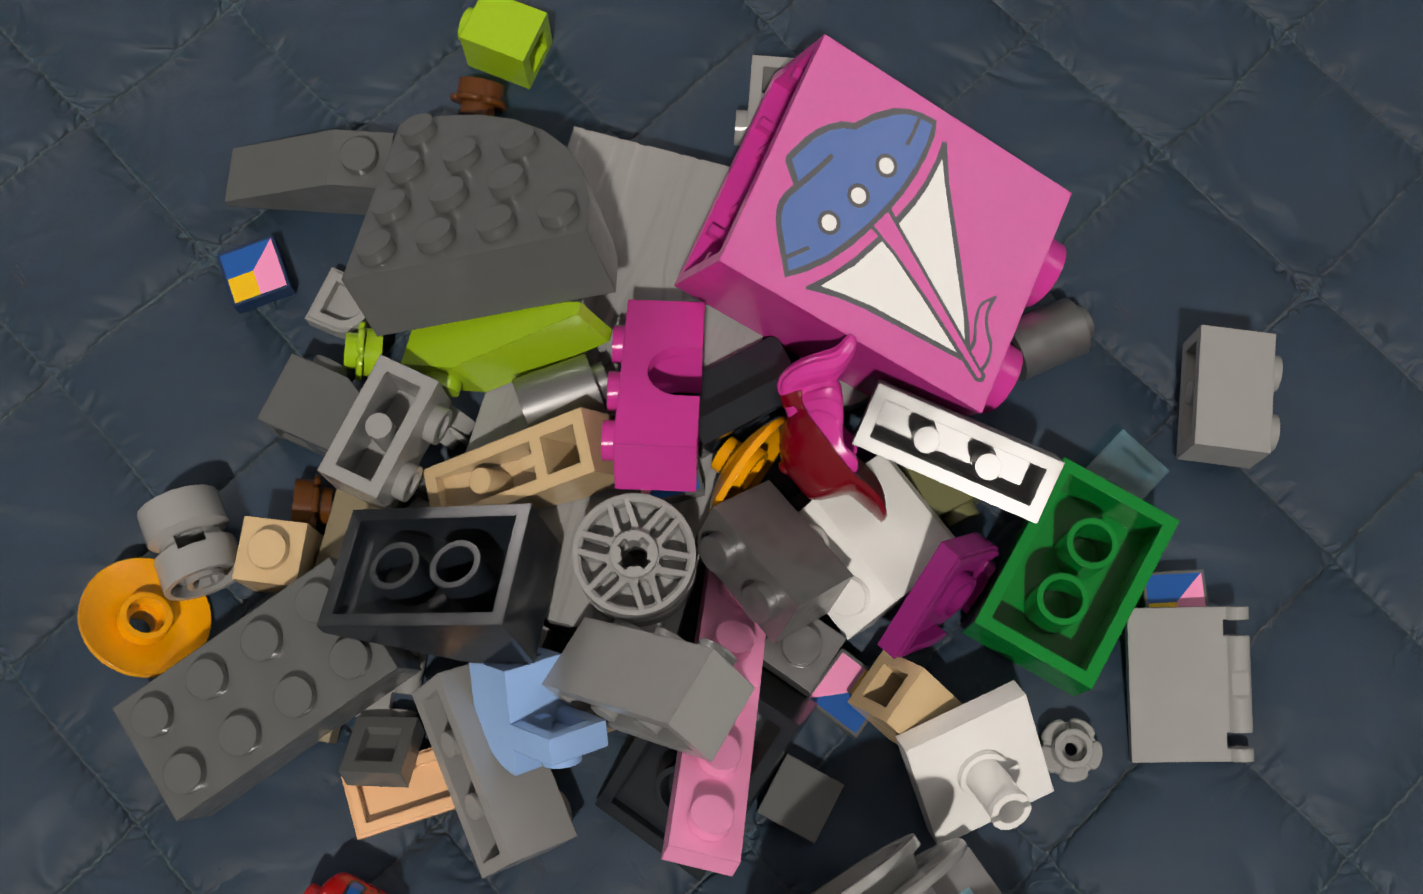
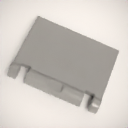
M1249 606L1134 608L1125 625L1130 762L1254 761V747L1243 745L1227 747V732H1253L1250 635H1223V620L1240 621L1249 619Z

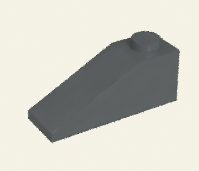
M333 129L233 148L225 203L230 207L366 215L395 135L394 133Z
M292 353L257 419L274 435L325 457L359 395V391L347 378L349 370L341 364L321 355H316L313 362ZM422 472L419 485L412 496L416 498L420 496L429 503L424 473Z

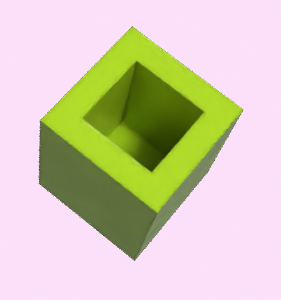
M478 0L474 8L468 7L465 10L458 27V39L461 41L468 66L527 89L531 88L553 44L548 14L515 0Z

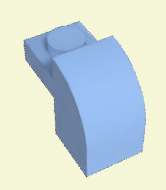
M539 646L535 663L469 662L474 708L491 752L498 762L515 776L542 766L550 769L572 767L582 761V755L608 746L606 719L566 705L542 685L561 654Z

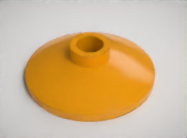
M779 417L765 424L743 443L732 436L722 445L711 463V468L718 472L720 476L712 494L709 513L713 506L759 485L780 453L779 436L783 423L786 420L785 417Z
M130 558L105 567L90 580L80 598L77 620L85 645L100 662L125 675L153 678L158 677L207 642L211 629V610L206 596L184 601L167 599L164 596L154 568V559ZM133 619L144 620L149 624L151 632H140L134 629L129 621Z

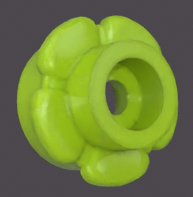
M364 321L359 323L358 333L346 332L343 366L346 369H355V379L357 381H361L362 376L370 375L380 354L382 355L383 336L377 337L372 328H365Z

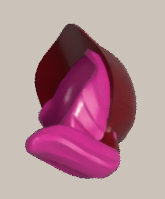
M848 334L835 347L805 356L793 362L779 376L777 392L780 394L781 405L785 408L787 414L779 436L781 456L779 469L782 473L788 474L809 499L825 500L849 495L882 522L887 517L886 501L882 486L873 471L856 456L857 446L852 444L854 436L843 424V395L838 378L852 361L857 346L856 337L853 334Z

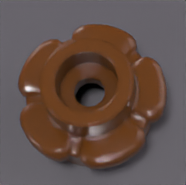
M461 76L459 77L457 92L450 94V100L460 104V115L494 116L495 112L502 113L507 109L505 103L502 102L505 87L488 79Z
M315 474V480L295 479L291 514L292 522L308 523L315 530L317 523L327 524L333 495L332 487H321L320 474Z

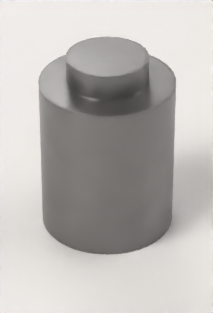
M1062 298L1021 316L1010 343L1018 348L1023 355V365L1018 381H1025L1090 351L1091 338L1095 335V327L1085 307L1076 305L1068 298Z
M585 353L512 379L528 427L580 407L606 413L603 401L607 400V374L601 361L589 365Z

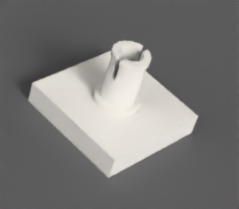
M1014 680L895 736L927 829L936 844L959 838L990 822L1001 830L1016 828L1029 817L1032 809L1031 802L1054 792L1027 696Z

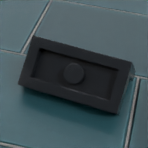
M770 336L703 371L702 393H671L673 395L700 396L698 455L701 459L718 451L730 437L734 436L739 440L760 429L765 424L786 415L785 408L782 407L780 402V394L777 392V381L781 373L792 362L777 337Z

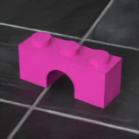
M628 299L625 325H614L612 363L621 364V371H609L607 411H616L615 420H603L602 461H614L615 489L696 492L700 396L673 395L671 393H702L705 302Z

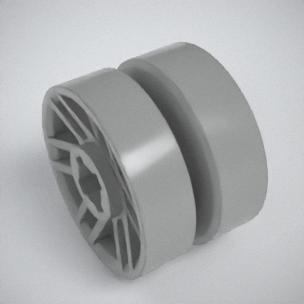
M627 493L611 497L598 504L586 515L574 537L572 564L576 578L590 604L597 612L612 622L615 618H621L633 623L637 627L660 623L670 618L682 608L694 588L697 560L695 540L691 528L675 507L656 496L643 493ZM628 554L632 557L646 554L648 564L644 569L641 566H629L626 569L624 558Z

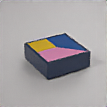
M273 234L216 255L233 307L239 314L296 294L279 243Z

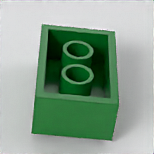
M1064 457L1062 461L1065 464L1037 524L1027 519L1023 520L997 567L992 581L980 598L962 633L1074 697L1092 690L1180 520Z

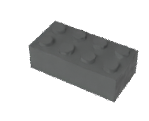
M327 558L112 708L176 821L213 816L318 743L320 738L332 730L338 729L422 670L410 650L327 634L317 627L338 559Z

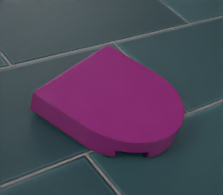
M977 532L942 541L877 645L893 659L929 647L946 636L947 633L939 626L959 609L968 614L992 581L997 568L996 564L991 560L999 555L997 552L998 547Z

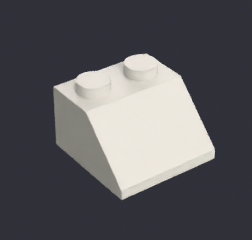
M879 455L865 464L873 471L882 486L887 510V517L884 521L880 522L872 513L849 495L825 500H812L798 512L854 575L827 613L847 640L874 625L905 600L940 543L955 538L897 464Z

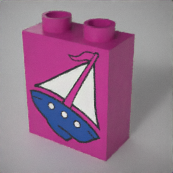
M824 34L773 75L674 286L765 338L770 336L777 337L784 349L800 358L833 348L841 343L848 334H853L857 340L856 351L852 361L838 379L869 397L879 378L965 416L985 414L996 409L1007 398L1019 378L1023 365V355L1018 348L1010 343L1025 307L1036 304L1050 291L1064 267L1067 254L1066 247L1055 240L1054 236L1072 193Z

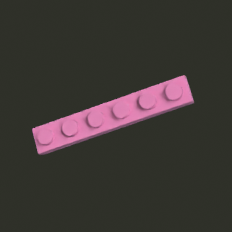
M706 567L694 644H697L701 638H706L729 650L737 659L734 668L755 689L712 762L680 751L677 752L661 860L733 876L741 862L766 634L757 623L753 622L746 615L742 605L716 574Z

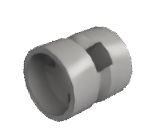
M199 484L172 489L146 502L137 511V520L147 548L153 553H160L154 559V568L164 596L167 599L174 601L196 599L220 591L236 582L232 579L239 545L232 533L223 532L228 527L229 518L219 491L214 486Z

